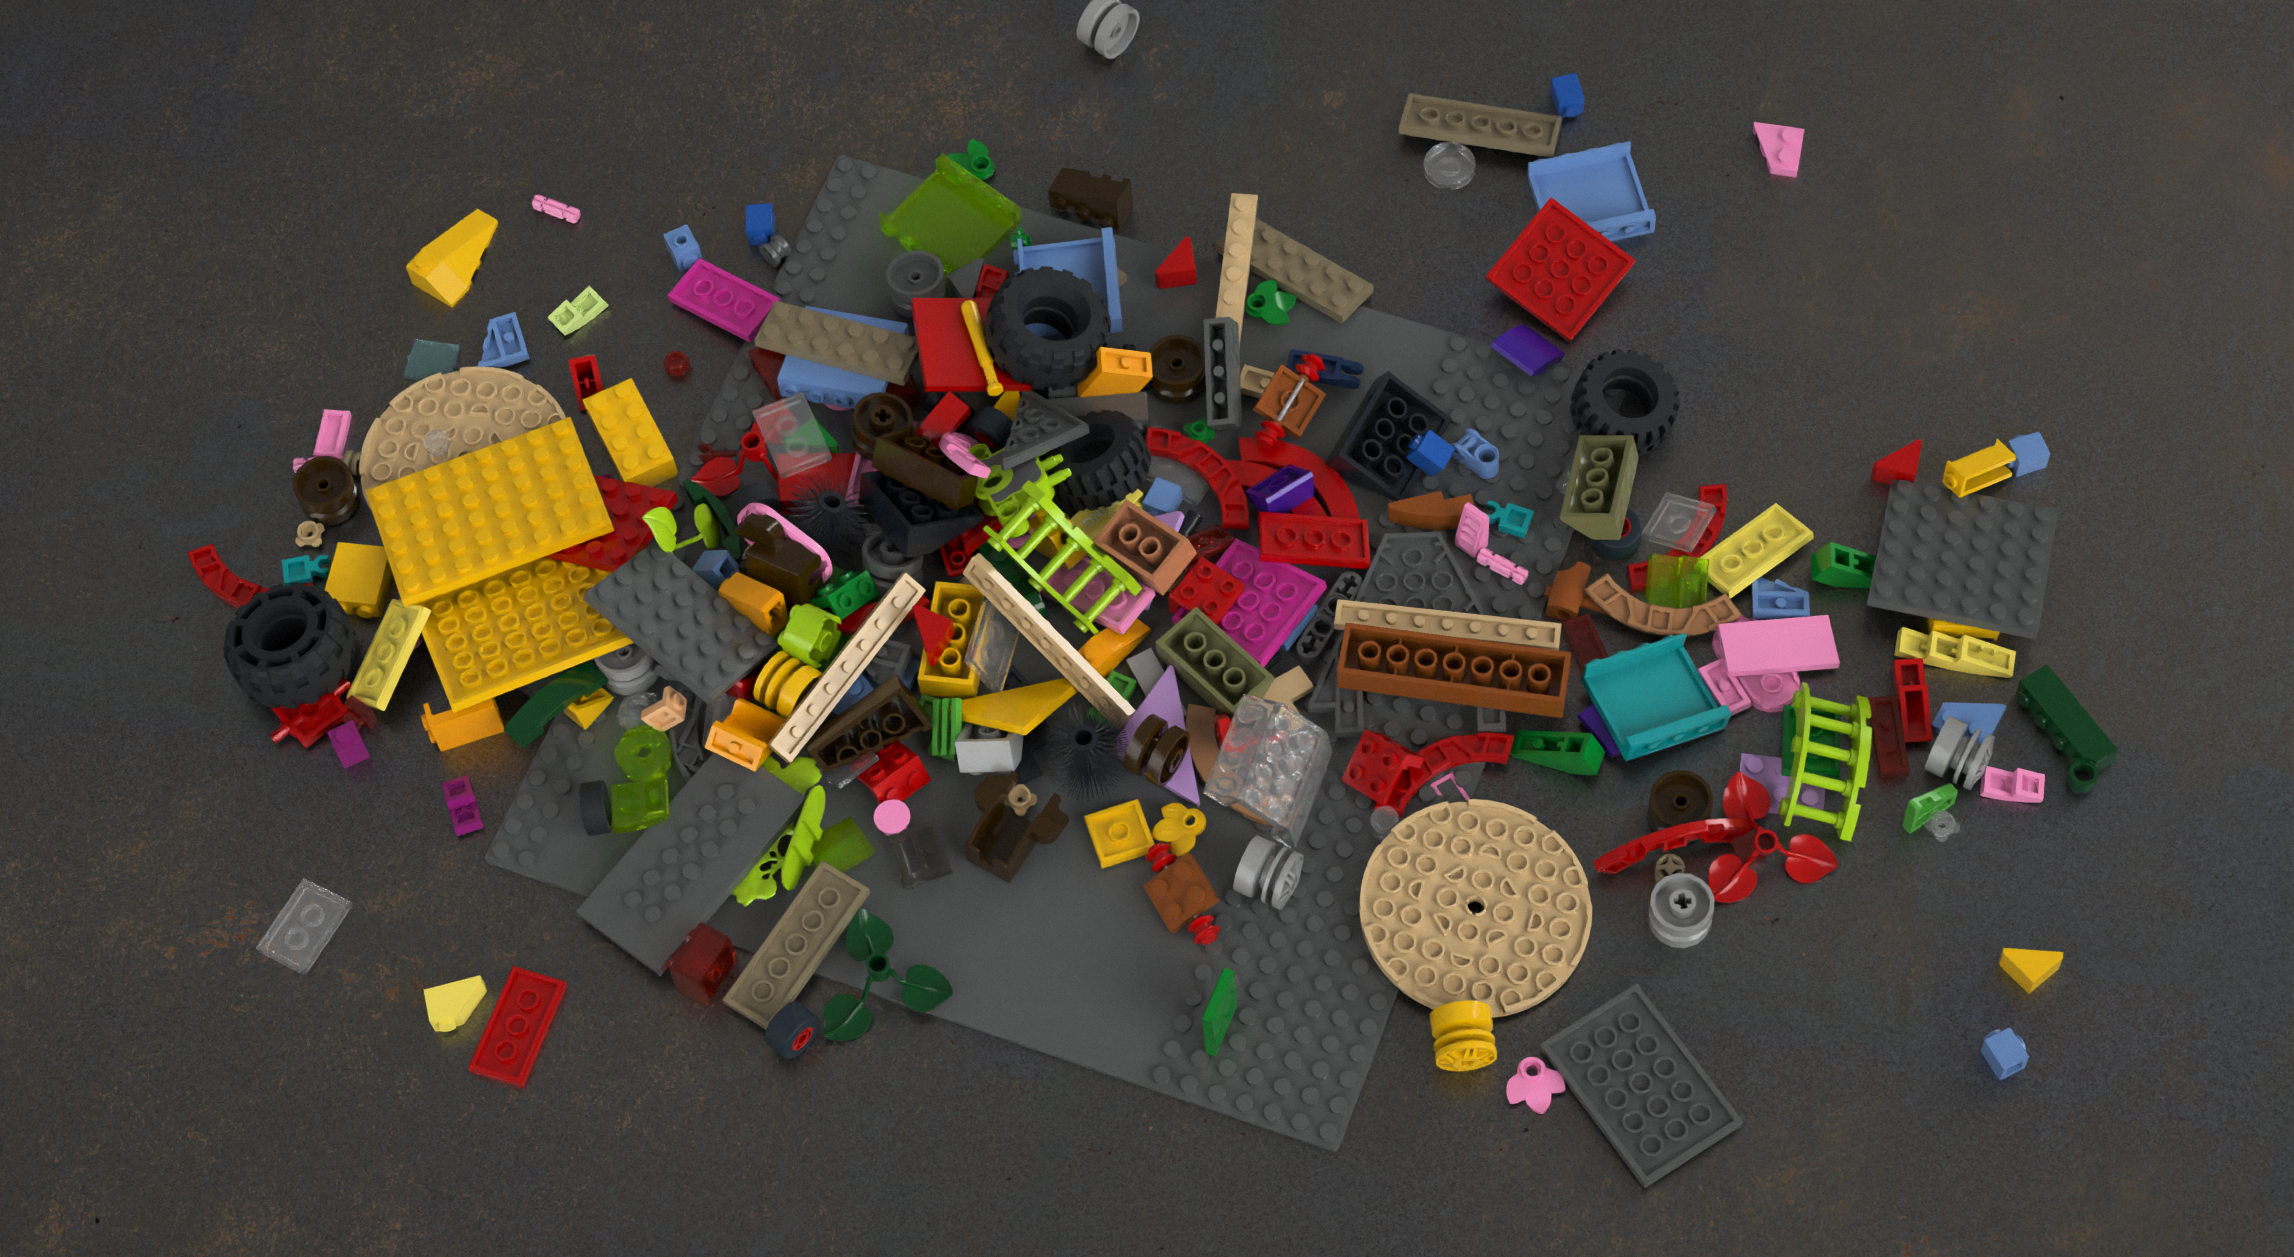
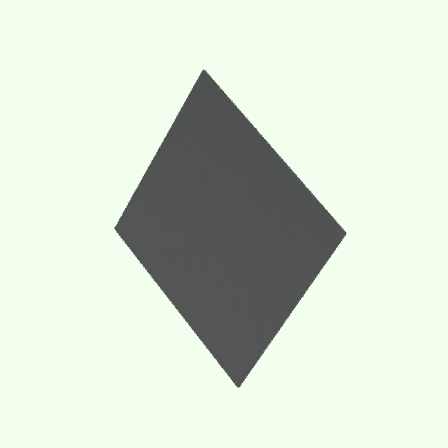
M840 155L837 157L791 248L792 254L786 258L769 293L780 298L783 303L802 308L809 306L907 323L909 336L916 337L913 319L900 315L893 308L886 279L887 268L892 260L899 255L910 251H926L934 254L941 260L944 267L948 298H955L949 290L947 275L977 258H984V262L987 265L1009 271V278L1015 275V272H1020L1019 265H1015L1014 253L1010 242L1011 234L1018 233V227H1022L1023 232L1030 235L1032 246L1102 237V230ZM1114 234L1117 268L1127 275V281L1119 288L1123 332L1110 333L1107 348L1121 349L1125 344H1133L1137 351L1149 352L1151 347L1164 337L1184 335L1196 340L1204 349L1203 319L1216 318L1222 265L1194 257L1197 284L1159 289L1155 284L1154 272L1173 251ZM1249 273L1246 299L1252 293H1255L1260 283L1267 280ZM1277 287V291L1287 293L1286 291ZM1297 298L1293 308L1287 312L1290 319L1289 323L1280 326L1267 324L1262 318L1250 317L1244 309L1239 349L1240 374L1245 364L1275 373L1281 364L1285 367L1287 366L1290 350L1292 349L1343 357L1344 360L1359 362L1364 367L1361 375H1351L1341 371V374L1356 376L1360 379V386L1357 389L1343 388L1339 384L1336 386L1308 381L1326 393L1324 399L1298 440L1285 432L1284 438H1277V440L1302 447L1326 462L1374 380L1389 371L1452 418L1441 437L1447 443H1456L1464 436L1465 430L1471 428L1498 449L1499 472L1495 477L1482 479L1451 455L1444 469L1431 477L1422 470L1406 499L1441 491L1444 500L1471 494L1474 506L1487 514L1495 513L1487 509L1488 501H1495L1504 509L1507 503L1533 510L1534 517L1524 539L1498 531L1499 523L1497 522L1489 524L1488 546L1486 548L1493 552L1492 555L1498 554L1515 563V567L1521 566L1529 571L1528 578L1523 584H1518L1512 581V577L1506 578L1489 569V565L1483 566L1477 562V557L1473 558L1455 545L1457 529H1419L1389 522L1388 503L1395 501L1351 482L1343 476L1341 478L1347 484L1354 497L1359 518L1367 519L1370 565L1385 533L1441 532L1486 615L1540 621L1549 599L1544 597L1547 584L1553 586L1556 572L1560 570L1575 531L1574 528L1560 520V514L1579 435L1582 431L1581 428H1575L1573 423L1575 416L1571 415L1570 405L1572 403V392L1583 370L1557 363L1548 365L1544 374L1530 376L1490 347V343L1363 306H1359L1341 324ZM754 339L751 343L745 340L669 490L676 492L678 501L670 511L677 525V532L674 535L676 537V544L693 538L700 533L694 520L695 507L688 498L682 481L690 480L708 461L717 457L732 459L738 468L739 452L743 450L741 439L746 433L751 432L755 421L768 408L783 400L795 420L796 430L815 418L837 442L840 453H856L851 442L854 409L837 411L828 408L824 403H814L808 400L790 399L780 396L777 377L786 354L756 347ZM918 357L905 385L902 386L889 382L885 391L903 399L911 409L912 421L917 422L929 415L924 410V403L931 393L925 392L920 358ZM1045 387L1043 390L1032 388V391L1045 399H1049V387ZM1206 388L1196 400L1187 404L1177 405L1161 401L1154 395L1151 389L1147 392L1150 427L1177 431L1189 438V435L1184 432V425L1186 423H1194L1201 417L1207 418ZM1609 389L1603 392L1605 402L1617 414L1621 410L1627 391L1623 389ZM987 391L957 393L960 398H963L974 408L976 414L982 405L994 407L1005 391L997 396H990ZM1019 391L1020 398H1022L1023 393ZM1241 393L1242 429L1219 432L1214 430L1215 437L1206 443L1207 446L1222 456L1225 461H1241L1239 438L1256 437L1255 432L1257 430H1264L1261 427V422L1269 421L1252 410L1259 398ZM967 427L961 432H959L962 434L970 435L967 430ZM1142 434L1146 442V434ZM769 444L766 447V456L777 473L776 455H786L784 446L776 447ZM1151 456V465L1149 472L1146 474V479L1142 484L1137 485V488L1144 493V499L1154 480L1158 477L1181 486L1182 502L1177 511H1181L1186 516L1188 510H1193L1203 518V521L1191 536V544L1197 554L1187 565L1188 569L1190 566L1195 565L1201 556L1215 565L1236 538L1259 549L1257 526L1259 511L1247 495L1250 530L1222 529V515L1218 500L1204 479L1177 461ZM746 457L743 471L737 475L740 479V487L733 494L747 485L758 482L768 483L774 489L778 487V484L763 461L753 462ZM1277 467V469H1276V468H1273V469L1279 471V470H1281L1282 468ZM1314 489L1315 499L1322 506L1326 515L1330 517L1329 512L1321 499V496ZM733 494L717 498L726 508ZM1056 495L1052 498L1056 506L1063 513H1066L1070 519L1080 511L1064 505L1063 502L1058 500ZM858 507L853 508V509H855V510H852V511L859 510V511H857L856 513H858V512H860V511L868 513L865 509L858 508ZM780 514L782 517H784V518H785L786 520H788L790 523H794V522H792L790 519H788L787 517H785L784 515ZM857 514V516L869 522H857L865 529L854 530L863 537L851 536L860 544L848 543L856 551L845 549L847 545L843 548L851 557L837 551L841 556L839 558L830 551L836 561L834 563L832 559L833 566L838 567L839 565L845 571L850 569L853 572L862 571V546L864 542L873 534L883 532L869 514ZM720 527L721 540L727 538V536ZM654 536L646 547L656 541ZM739 536L744 554L749 544L743 537ZM702 538L672 552L673 555L692 570L704 551L724 550V547L720 540L716 548L708 549ZM939 549L929 554H923L921 586L926 590L923 595L932 605L936 581L959 583L960 579L965 577V575L962 574L949 578ZM1036 549L1024 559L1037 574L1051 560L1036 551ZM975 552L971 553L972 557L976 555ZM1291 564L1325 581L1327 588L1314 603L1318 606V609L1337 579L1343 573L1355 572L1360 575L1363 583L1368 569ZM1355 583L1345 584L1344 596L1347 597V591L1350 587H1355ZM1168 591L1163 596L1155 592L1156 596L1153 598L1149 610H1143L1137 617V619L1151 628V633L1113 671L1135 680L1126 663V659L1149 648L1154 652L1164 672L1167 670L1168 666L1157 657L1155 642L1174 626L1172 620L1174 614L1169 612ZM1040 595L1046 606L1047 621L1076 651L1091 637L1095 636L1089 630L1083 633L1073 623L1075 618L1060 604ZM1337 602L1329 605V609L1332 612H1336ZM993 605L977 697L998 692L992 686L991 680L1012 665L1018 669L1030 685L1065 678ZM1095 621L1092 622L1099 632L1107 628ZM1320 623L1315 627V630L1320 634H1326L1331 629L1325 623ZM1341 630L1337 631L1320 660L1314 664H1304L1297 657L1296 646L1302 636L1301 634L1287 652L1280 648L1277 650L1282 654V659L1269 673L1275 679L1300 665L1314 685L1315 690ZM1314 639L1309 649L1304 648L1305 654H1308L1310 651L1314 652V643L1316 642ZM774 655L766 659L761 665L765 666ZM594 658L586 661L591 662L594 666L597 667ZM659 675L651 687L635 695H620L603 685L602 688L614 697L613 701L586 730L569 718L564 711L556 715L485 855L487 863L589 897L687 784L673 756L669 737L670 729L660 734L641 720L642 710L662 700L665 687L671 686L677 691L682 682L666 680ZM1176 675L1180 701L1186 712L1188 704L1213 708ZM917 678L910 692L919 702L922 695ZM1138 683L1128 701L1136 711L1145 700V696ZM1078 691L1049 715L1045 721L1050 730L1053 729L1052 731L1057 732V729L1058 731L1060 730L1057 725L1062 724L1060 721L1067 726L1064 722L1066 721L1064 718L1066 714H1073L1077 722L1075 705L1081 725L1080 709L1083 720L1092 704ZM1362 691L1364 730L1382 733L1415 753L1427 745L1454 735L1477 734L1476 706ZM726 692L710 705L704 701L701 709L698 736L706 761L714 753L705 748L711 727L716 720L722 723L731 714L736 701L735 698ZM1311 692L1293 702L1305 720V726L1280 738L1279 742H1274L1275 747L1258 750V748L1251 747L1246 749V754L1230 756V754L1224 753L1219 748L1215 729L1218 748L1230 769L1251 787L1271 796L1282 798V806L1276 828L1243 817L1241 813L1224 805L1203 783L1194 764L1193 768L1200 799L1199 807H1196L1164 786L1160 788L1146 780L1144 774L1137 776L1130 771H1126V769L1122 770V772L1118 771L1119 773H1117V770L1116 772L1111 770L1120 778L1116 776L1113 778L1106 773L1113 779L1111 781L1113 784L1107 780L1106 783L1104 782L1103 785L1099 786L1096 780L1099 795H1097L1091 776L1092 790L1089 780L1088 801L1084 782V792L1081 783L1079 786V782L1077 788L1073 787L1074 782L1072 784L1070 782L1067 786L1066 784L1062 785L1065 780L1061 783L1060 781L1057 782L1061 776L1056 778L1053 773L1057 772L1051 771L1054 765L1046 766L1053 764L1049 763L1051 761H1047L1050 759H1045L1051 756L1044 757L1050 754L1043 755L1044 753H1050L1044 751H1050L1052 748L1043 746L1031 752L1040 766L1043 775L1024 784L1031 794L1037 796V803L1026 809V814L1020 817L1032 823L1037 814L1041 813L1052 795L1056 793L1061 798L1059 808L1069 816V822L1055 842L1051 844H1040L1037 842L1011 882L1008 883L969 862L964 849L966 841L983 815L976 805L975 789L980 782L984 781L988 773L997 777L1007 774H998L997 772H985L980 775L960 773L958 758L953 762L929 754L928 748L932 741L933 728L925 732L921 730L900 742L918 755L931 781L903 801L910 810L911 818L907 830L902 836L890 838L875 825L874 812L879 804L870 788L854 777L849 771V767L856 760L828 772H824L816 762L815 766L819 768L822 777L819 782L808 788L804 795L807 797L809 791L814 786L821 785L824 788L825 810L819 825L823 832L820 841L814 840L810 850L814 856L810 866H804L797 886L790 891L783 887L781 867L773 874V879L777 885L774 896L767 900L755 899L748 906H744L737 902L736 895L730 894L696 935L713 940L712 936H714L715 940L724 942L728 946L756 954L821 861H824L869 888L871 893L860 908H864L872 915L884 920L892 929L894 942L889 952L885 954L889 959L891 969H895L896 973L903 980H906L907 970L911 966L927 965L938 970L951 984L953 989L952 996L933 1010L925 1013L1335 1152L1341 1146L1400 990L1387 978L1373 959L1362 932L1359 900L1363 875L1368 861L1376 847L1391 832V829L1415 812L1446 801L1448 803L1468 802L1451 778L1437 785L1443 796L1437 795L1435 789L1431 787L1430 784L1450 774L1451 771H1453L1455 776V783L1464 789L1470 799H1473L1486 762H1473L1455 766L1431 778L1412 797L1403 818L1374 812L1376 801L1341 780L1361 737H1336L1335 712L1308 713V703L1313 694ZM931 696V697H935V698H938V699L947 698V697ZM755 698L750 702L780 716L776 709H769L765 704L755 700ZM1258 706L1252 714L1237 726V738L1275 731V729ZM830 712L819 728L838 715ZM806 744L794 759L798 756L813 758L809 754ZM774 751L770 754L773 759L780 763L781 769L786 768L790 764ZM604 780L611 805L612 832L589 836L582 817L580 784ZM1138 799L1152 834L1154 826L1164 819L1162 807L1170 803H1180L1187 809L1195 808L1200 810L1206 817V827L1200 835L1196 836L1195 846L1189 853L1193 854L1220 899L1219 902L1202 913V915H1212L1214 920L1211 925L1220 927L1217 939L1208 945L1196 944L1194 938L1197 934L1188 932L1190 923L1175 934L1170 932L1143 887L1144 884L1160 873L1152 871L1154 862H1147L1145 859L1146 855L1102 869L1084 816ZM1005 805V807H1006L1010 812H1012V813L1015 814V811H1014L1013 808H1011L1010 806H1006V805ZM800 814L793 821L794 829L797 825ZM1191 818L1187 822V825L1190 826L1194 824L1195 818ZM785 835L779 840L777 848L783 857H785L792 835ZM1256 835L1276 843L1275 857L1283 847L1290 849V855L1294 851L1303 854L1304 860L1299 882L1295 891L1281 910L1272 907L1271 901L1268 904L1261 902L1262 888L1254 898L1236 892L1233 889L1238 865L1247 846ZM1153 839L1154 844L1161 842ZM1161 842L1163 844L1167 843L1171 845V842ZM770 851L771 857L777 856L774 851ZM777 861L765 862L761 865L760 870L771 869L772 863L777 864ZM770 874L763 875L762 879H768ZM848 924L813 975L864 991L866 978L868 977L866 960L857 961L848 953L846 948ZM1225 967L1233 970L1235 974L1237 1007L1215 1057L1207 1054L1205 1051L1202 1016L1221 971ZM889 976L884 982H872L869 994L906 1006L901 997V991L904 986L900 985L892 976Z

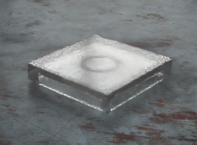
M1666 492L1644 527L1642 538L1692 552L1716 512L1715 505Z

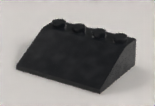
M1387 371L1374 380L1325 464L1345 479L1393 501L1406 499L1422 471L1406 458L1411 450L1408 447L1409 443L1415 435H1422L1429 429L1439 437H1442L1452 418L1391 372Z
M880 471L861 473L859 498L862 500L858 502L861 505H865L863 508L906 558L932 553L984 521V515L973 503L959 510L949 509L944 503L936 499L927 498L924 496V493L914 488L905 487L902 482L886 477Z

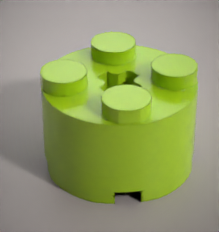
M796 604L790 611V620L786 629L778 637V645L782 646L783 651L789 653L792 658L796 657L807 665L819 668L822 666L819 663L823 659L828 661L837 648L841 632L837 630V623L841 624V619L811 604H804L802 606Z

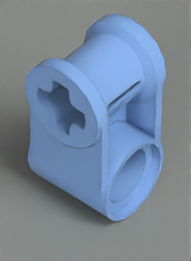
M1466 429L1464 436L1460 440L1450 444L1455 448L1452 454L1453 458L1459 463L1464 464L1482 479H1491L1498 474V449L1482 438L1474 429Z

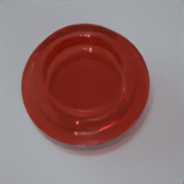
M672 351L665 357L663 366L667 374L678 377L687 373L690 368V360L683 352Z

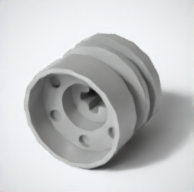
M1949 716L1932 747L1924 770L1943 778L1948 770L1953 768L1955 771L1952 782L1958 784L1963 774H1966L1963 787L1971 790L1974 784L1983 776L1993 754L1995 736L1988 733L1983 743L1980 744L1978 742L1982 730L1977 729L1970 739L1966 738L1965 734L1968 724Z
M1256 835L1247 846L1238 865L1233 889L1236 892L1254 898L1262 888L1261 902L1268 904L1271 901L1272 907L1281 910L1295 891L1299 882L1304 860L1303 854L1294 851L1290 855V849L1283 847L1275 857L1276 843Z

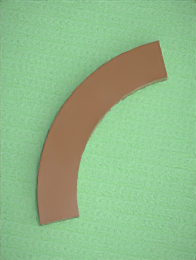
M1608 573L1584 589L1590 599L1616 621L1635 630L1656 636H1676L1683 633L1687 637L1702 635L1717 630L1718 624L1732 623L1742 617L1726 593L1704 604L1690 608L1674 609L1650 605L1634 598V596L1615 583Z
M1188 704L1186 731L1190 733L1189 748L1192 762L1203 783L1224 805L1241 813L1243 817L1277 828L1282 798L1263 793L1242 781L1227 765L1218 748L1213 720L1216 709Z

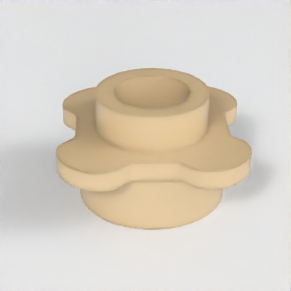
M313 521L301 523L297 528L298 537L295 539L296 544L299 547L304 545L319 547L322 544L321 534L325 530L323 524H316Z
M1017 784L1004 800V805L1013 808L1016 815L1023 816L1026 814V809L1037 803V796L1031 794L1024 784Z

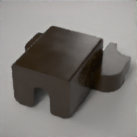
M751 513L744 522H741L734 529L736 535L755 542L746 551V558L738 565L739 570L746 576L780 591L784 596L785 604L792 607L796 604L800 606L809 604L810 600L818 595L817 590L823 587V578L818 577L812 584L809 583V578L820 567L821 556L810 552L802 544L786 538L784 528L777 519L767 514L761 517Z
M1014 771L1002 777L993 776L988 773L984 781L979 783L975 789L974 796L977 808L983 815L964 845L966 858L969 862L1008 883L1011 882L1036 843L1051 844L1055 842L1069 822V816L1059 808L1061 798L1056 793L1052 795L1041 813L1037 814L1032 823L1010 812L1005 807L1004 800L1019 780L1018 773Z

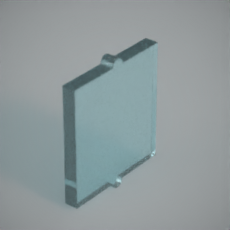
M415 339L411 354L407 356L408 363L403 375L404 378L422 380L440 372L442 375L453 372L454 368H457L456 361L460 345Z

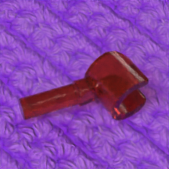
M708 443L698 446L702 453H706L698 455L705 464L717 457H737V450H713Z

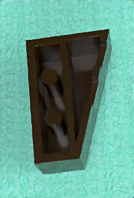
M1062 167L1048 190L1050 206L1060 212L1065 211L1073 214L1083 221L1088 220L1099 224L1102 228L1112 227L1114 231L1120 233L1134 209L1131 179L1123 178L1122 182L1111 180L1110 175L1103 174L1101 178L1091 177L1088 171Z

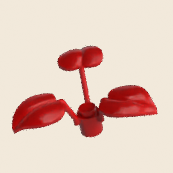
M781 400L768 408L755 421L751 432L746 433L742 437L741 445L743 450L739 452L738 468L732 459L717 457L708 461L690 480L703 486L716 497L729 496L740 487L741 483L737 475L742 473L745 458L747 457L748 460L753 462L763 461L778 484L777 473L766 456V447L769 444L776 447L783 446L784 439L796 431L795 420L785 402ZM777 487L774 490L779 498V492ZM796 505L782 506L779 514L795 515L787 508L798 507Z
M1738 771L1734 774L1724 791L1722 803L1724 814L1727 818L1749 820L1751 826L1758 834L1754 837L1752 843L1754 852L1744 863L1736 855L1725 854L1717 857L1711 864L1708 872V885L1711 888L1715 902L1732 903L1750 895L1756 887L1758 877L1748 866L1758 855H1770L1775 849L1788 856L1785 861V869L1790 877L1797 882L1811 883L1817 881L1838 867V862L1833 852L1818 838L1807 834L1796 835L1790 840L1788 851L1778 843V837L1773 831L1763 830L1762 827H1759L1754 819H1761L1768 813L1771 806L1770 795L1762 784L1746 776L1744 773Z

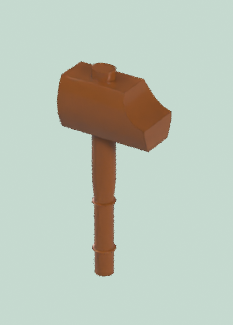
M1577 561L1573 567L1556 572L1553 586L1547 584L1544 594L1545 598H1549L1545 615L1559 621L1575 623L1580 607L1606 614L1588 595L1584 594L1591 566Z

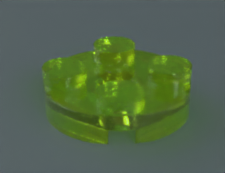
M640 725L627 730L622 735V740L615 748V758L620 770L630 780H649L670 769L672 748L669 738L663 731L660 732L653 729L652 726ZM645 748L647 751H651L648 754V756L644 758L638 757L636 755L640 754V749Z

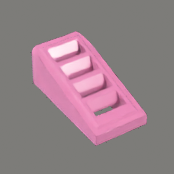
M1467 502L1464 505L1455 536V545L1471 557L1476 558L1480 550L1488 546L1489 516Z

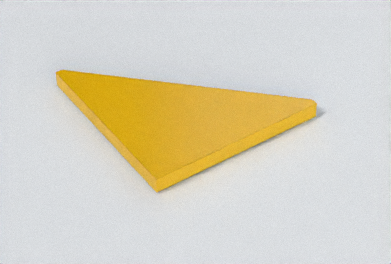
M1066 678L964 699L962 700V721L1026 736L1077 693L1078 690Z

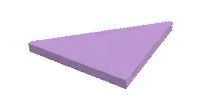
M1172 665L1167 668L1125 725L1123 731L1120 732L1122 733L1120 735H1124L1121 737H1127L1120 739L1123 740L1121 742H1128L1121 743L1127 745H1121L1119 748H1128L1126 746L1129 745L1140 724L1151 714L1166 720L1168 728L1176 725L1186 731L1175 670ZM1188 746L1180 767L1164 787L1199 807L1200 799L1190 748Z

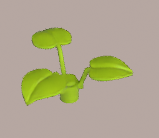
M706 504L698 505L694 511L695 524L700 533L676 544V537L674 536L677 532V525L668 508L657 507L642 516V519L652 530L660 548L666 553L671 552L673 554L672 551L699 541L702 538L708 549H714L721 540L718 521L710 507Z

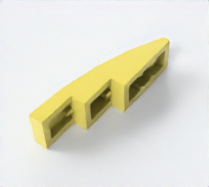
M1902 627L1897 634L1894 656L1904 659L1923 658V664L1953 671L2011 678L2013 676L2016 651L1967 635H1963L1958 639L1936 631H1932L1927 635Z

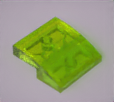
M1649 555L1645 603L1674 609L1690 608L1706 603L1709 560L1689 556Z
M667 772L639 774V782L611 784L613 834L644 829L669 819Z
M851 817L824 830L820 841L814 840L810 850L814 856L812 862L816 868L821 861H824L842 873L875 854L874 848Z

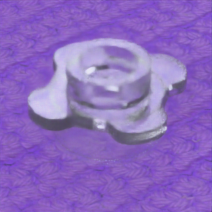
M1946 810L1938 811L1932 819L1925 821V828L1933 832L1938 842H1945L1949 835L1952 833L1956 834L1960 830L1959 823L1955 822L1954 817Z

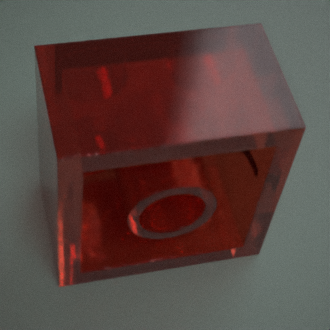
M700 922L697 928L692 929L687 935L685 946L681 952L676 953L671 959L669 970L679 993L708 1007L737 963L738 958L729 936Z

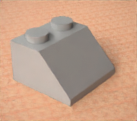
M967 722L955 741L960 773H970L971 775H980L985 772L1009 774L1011 771H1015L1022 759L1024 735Z

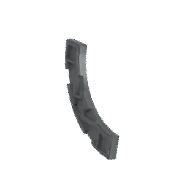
M680 683L677 692L687 699L685 720L670 728L669 737L676 765L682 777L688 783L706 762L698 736L699 717L704 701L687 686Z

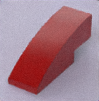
M949 391L919 426L917 435L920 437L926 435L932 439L931 445L939 448V442L943 434L955 432L971 414L970 408Z
M1923 658L1894 660L1891 663L1897 715L1903 743L1933 741L1928 686L1925 684Z

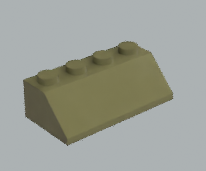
M1579 435L1560 520L1593 540H1620L1639 460L1633 435Z
M1197 607L1191 610L1155 642L1157 657L1166 666L1172 665L1175 674L1211 707L1215 708L1218 713H1225L1229 718H1232L1236 723V727L1256 710L1274 681L1272 674Z

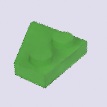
M1949 783L1910 800L1905 811L1902 826L1909 834L1952 806L1957 797V789Z

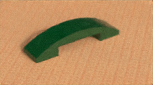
M689 479L682 481L686 494L695 508L700 504H706L710 507L718 524L727 536V538L721 540L724 550H727L734 560L740 564L743 557L742 545L739 536L735 534L734 529L736 527L727 509L715 495L703 486Z
M591 662L583 663L566 671L531 697L505 726L504 732L523 749L544 733L543 726L583 694L587 698L609 681L608 678Z

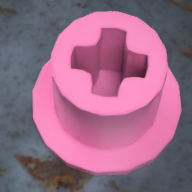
M892 799L884 801L876 808L874 812L875 825L886 836L898 838L906 832L911 815L905 803Z

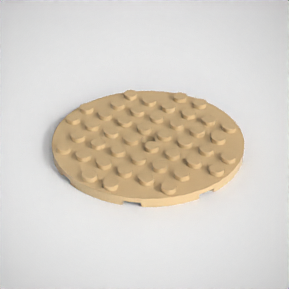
M481 366L460 368V371L444 375L440 372L426 377L411 385L391 400L389 408L380 418L375 419L366 435L361 451L359 474L361 476L362 492L367 505L372 512L365 490L563 420L566 416L557 401L543 387L524 379L518 373L505 369Z
M1468 799V802L1448 803L1446 801L1419 810L1402 820L1391 829L1387 837L1374 850L1365 869L1360 889V923L1364 939L1373 959L1396 987L1415 1001L1431 1009L1456 1001H1480L1491 1007L1492 1018L1518 1013L1537 1005L1557 991L1574 972L1584 954L1592 924V903L1588 889V880L1578 858L1569 845L1556 831H1551L1537 821V817L1519 808L1490 800ZM1478 902L1483 906L1484 910L1473 915L1468 909V904Z

